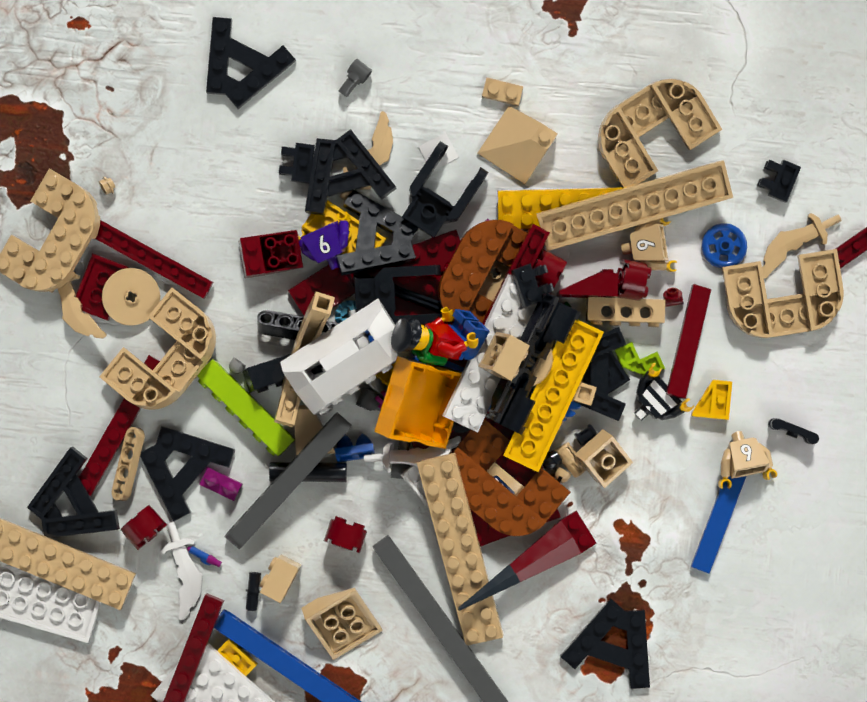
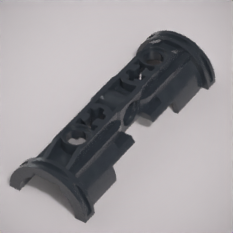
M549 293L545 294L541 305L533 311L520 338L521 341L530 345L527 357L521 362L519 372L512 381L500 379L492 396L491 408L486 415L488 419L521 435L526 428L524 425L536 402L527 398L537 377L533 376V372L540 358L546 360L555 340L564 344L575 320L578 321L581 312L558 302L559 298Z

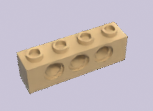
M588 297L586 302V321H591L590 325H602V322H610L612 326H621V322H627L629 326H640V323H648V327H659L660 324L665 323V300L641 299L639 301L625 298ZM604 306L611 309L609 317H605L601 313V309ZM622 307H627L630 310L628 318L621 315ZM641 308L648 309V318L640 316Z

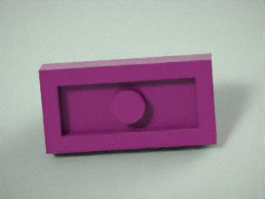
M207 467L199 485L235 501L243 483Z

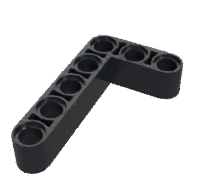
M263 310L257 316V329L264 335L296 340L304 317ZM327 321L322 332L326 333L339 323Z

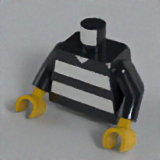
M653 363L649 371L639 380L636 391L638 397L636 400L641 406L634 414L641 421L649 414L654 419L667 420L675 418L684 412L691 411L694 405L692 407L686 405L690 400L689 398L682 402L680 398L666 394L667 384L659 377L662 368L659 371H654L653 367L656 363Z

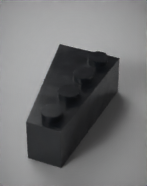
M291 354L248 367L242 371L249 393L255 391L261 393L269 390L268 387L276 385V387L282 386L285 375L280 362ZM321 364L311 370L313 375L323 372Z

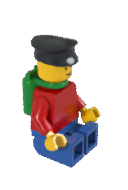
M445 307L441 309V318L438 317L433 322L425 324V326L421 325L417 319L407 320L400 318L391 336V346L397 352L411 351L421 363L444 366L448 358L471 360L476 357L490 331L470 311L455 309L453 313L452 309L449 311V308ZM455 318L452 325L444 324V322H450Z

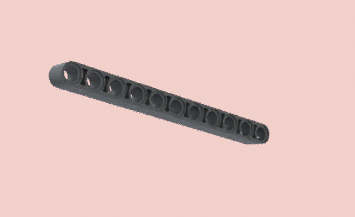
M387 535L374 544L372 547L482 701L508 702L390 536Z

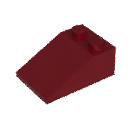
M602 269L599 273L559 290L556 296L616 298L618 296V273H613V269Z

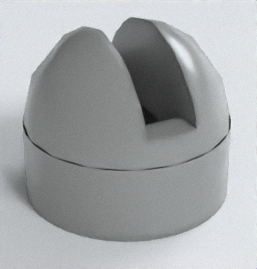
M234 357L229 364L230 371L235 374L241 373L246 367L244 363Z

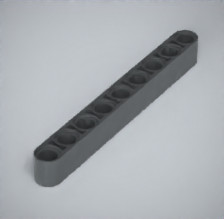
M336 412L224 537L238 549L242 548L346 434L352 424Z

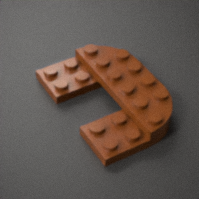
M488 220L470 228L461 238V242L440 278L438 299L441 308L448 307L449 311L453 310V313L455 309L470 311L482 323L493 301L478 294L495 260L510 268L527 232L504 220Z
M484 419L479 431L471 430L453 452L456 454L469 507L491 527L503 534L510 536L531 534L544 526L546 521L571 492L541 467L539 472L535 473L517 496L511 493L487 472L506 450L510 440Z

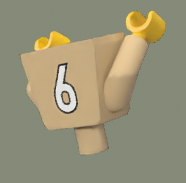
M661 218L636 226L634 232L630 233L631 242L621 244L623 255L633 254L635 261L646 263L652 270L675 272L677 269L672 270L670 264L677 263V261L668 260L664 226L668 225L671 221L665 222Z
M741 431L731 435L733 442L729 443L721 460V476L723 478L718 482V486L723 489L724 481H727L728 489L732 487V482L728 479L729 476L731 479L763 472V478L770 480L769 473L771 472L772 478L777 477V472L772 469L771 453L765 446L758 443L754 437L745 439Z

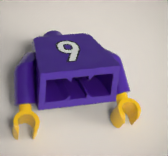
M345 211L346 215L344 218H342L340 213L337 214L339 223L338 221L333 222L309 234L301 230L302 236L298 235L302 254L317 263L327 260L331 270L338 268L336 257L338 254L345 252V248L348 245L351 217L347 211Z

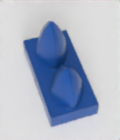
M363 433L357 439L355 446H353L350 438L345 434L337 442V448H335L338 463L364 459V454H375L373 443Z

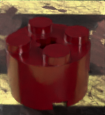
M543 249L534 267L546 265L548 272L535 276L538 287L547 283H552L553 287H555L567 261Z
M622 259L620 263L623 266L617 270V297L639 301L642 297L646 298L648 295L646 284L647 279H650L651 267H648L646 263Z
M148 505L137 513L133 519H130L120 530L131 544L139 550L146 544L145 540L150 542L157 536L156 531H162L167 524Z
M335 516V519H331L323 541L328 542V539H330L333 545L351 551L354 547L357 548L356 552L360 553L367 531L364 530L365 526L355 522L353 526L346 524V519Z

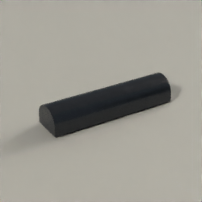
M270 462L269 481H274L290 462ZM318 463L302 482H347V463Z

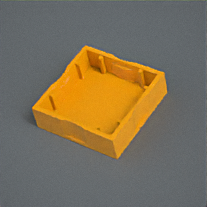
M397 356L374 432L390 439L420 442L424 445L446 449L454 421L442 415L462 372L448 367L425 364L418 360Z

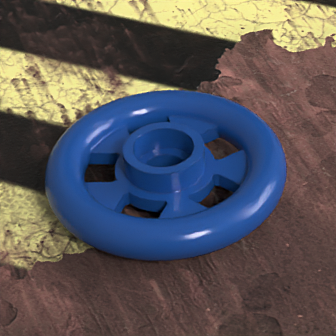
M728 223L717 224L705 233L702 239V252L705 259L717 268L722 269V267L738 265L746 255L747 240L738 227ZM721 232L723 237L716 240L713 235ZM730 232L737 237L735 241L728 237ZM723 242L728 244L727 249L722 248ZM715 244V253L710 252L709 245ZM734 246L739 247L737 255L732 254ZM720 255H728V260L720 261Z

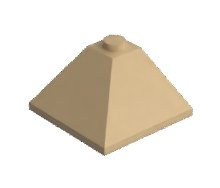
M508 106L477 154L525 185L556 139L558 133L541 122Z
M355 588L319 597L301 608L306 622L333 660L383 631Z

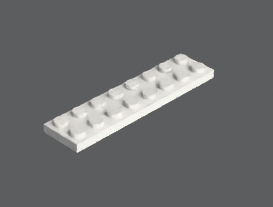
M507 275L484 324L490 332L476 357L467 361L442 415L475 432H478L491 405L493 393L501 379L478 366L496 332L510 334L520 340L537 305L535 303L528 307L522 306L512 275Z

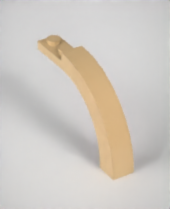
M315 292L303 318L291 355L321 335L331 315L335 297ZM284 376L274 422L293 428L301 398L296 394L286 376Z

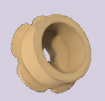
M103 177L99 181V185L106 195L114 193L113 189L116 187L111 178Z

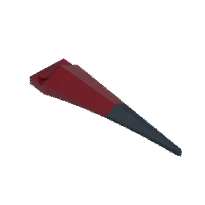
M577 510L559 520L527 550L459 606L458 610L467 608L576 557L597 544Z

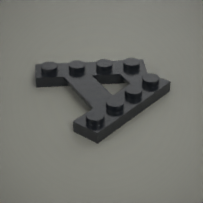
M213 17L206 93L226 95L236 108L239 109L291 66L296 59L284 45L268 57L232 39V18ZM229 58L247 66L253 71L241 81L228 76Z
M351 129L336 140L316 139L305 206L306 213L325 215L328 197L371 186L381 200L397 189ZM348 157L357 168L356 170L331 176L333 161Z
M352 190L343 207L360 216L355 252L337 255L336 257L341 276L415 261L416 256L411 241L418 228L404 220L397 213L356 190ZM377 226L393 235L392 245L374 248Z
M620 327L603 333L591 359V386L597 387L592 405L579 403L581 406L619 421L626 403L608 396L609 352L627 345Z
M161 426L156 444L142 451L140 457L173 522L191 513L183 494L210 462L229 468L235 449ZM178 451L192 456L176 476L173 477L166 463V459L171 453Z
M74 447L69 448L27 506L31 512L41 519L43 534L48 538L120 529L117 510L99 512L77 473L88 458ZM63 492H65L75 509L76 515L62 516L55 503Z
M610 598L560 657L574 669L579 666L587 655L629 669L631 689L650 688L645 610L625 611ZM613 626L626 630L627 649L602 641L601 639Z

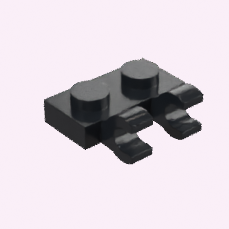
M296 143L295 148L282 146L281 156L294 157L293 167L279 165V175H291V181L309 184L315 145Z
M772 160L766 161L764 169L776 172L777 174L773 182L762 177L759 179L757 186L770 190L768 196L786 203L801 167L786 160H782L781 164Z
M526 264L511 270L523 307L541 302V295L554 291L552 283L538 287L535 276L548 272L546 265L532 268L531 264Z

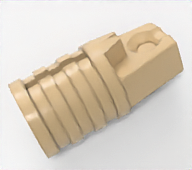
M569 442L564 443L555 450L564 466L575 478L586 471L574 455L576 452Z

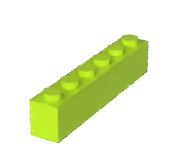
M212 359L197 375L200 385L205 389L209 387L213 391L211 395L218 402L222 400L227 405L225 409L232 416L236 414L240 418L238 422L245 429L249 427L254 432L252 436L259 443L263 441L267 445L266 450L272 456H281L295 441V438L281 424L275 423V418L215 359Z

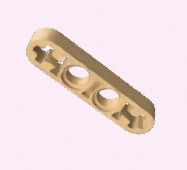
M130 427L126 431L112 487V497L115 500L126 501L130 498L145 438L144 431L141 428ZM132 450L133 456L129 460L128 453ZM127 468L128 476L124 478V470Z

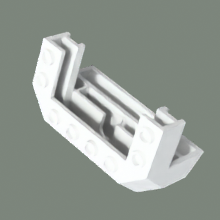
M376 299L280 363L284 375L296 394L313 415L320 414L321 416L333 410L332 405L343 401L342 396L348 392L352 395L360 389L359 385L366 382V384L374 381L376 379L375 375L382 371L384 374L391 370L397 356L412 359L414 356L411 351L397 352L393 350L391 336L395 324L380 300ZM370 332L374 341L359 350L355 341ZM321 364L326 372L315 378L311 370Z

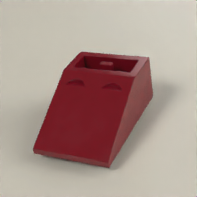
M297 230L244 237L238 241L244 278L265 276L303 268Z

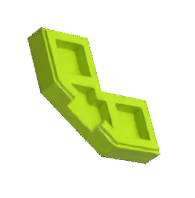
M632 342L614 350L622 368L644 375L649 371L653 363H656L653 367L654 371H659L660 368L662 370L665 369L658 352L640 359Z

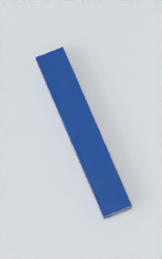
M729 476L728 479L732 482L730 489L727 488V481L723 482V489L720 488L691 567L710 574L746 476L731 479Z

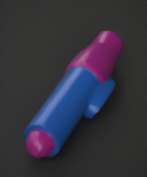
M194 546L187 547L189 553L200 558L202 563L217 567L221 566L222 562L214 556Z

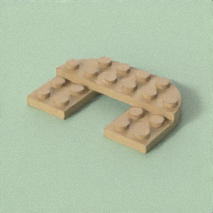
M676 79L653 82L615 106L604 117L598 134L599 149L603 159L607 161L622 187L637 185L658 172L639 137L666 119L670 118L688 150H692L722 130L705 99L694 86Z
M50 168L30 201L58 218L40 251L16 236L11 235L0 253V273L17 282L20 286L38 292L59 289L72 279L76 273L74 272L76 265L91 239L96 238L100 227V216L98 215L97 203L94 197L81 186Z
M837 249L797 255L803 294L767 299L761 261L722 267L728 304L727 310L734 324L746 334L758 338H771L809 332L829 324L837 312L840 311L844 297Z
M174 288L168 291L148 316V318L177 340L153 370L123 347L99 376L122 397L143 409H161L175 402L205 367L214 352L216 333L212 321L203 311Z

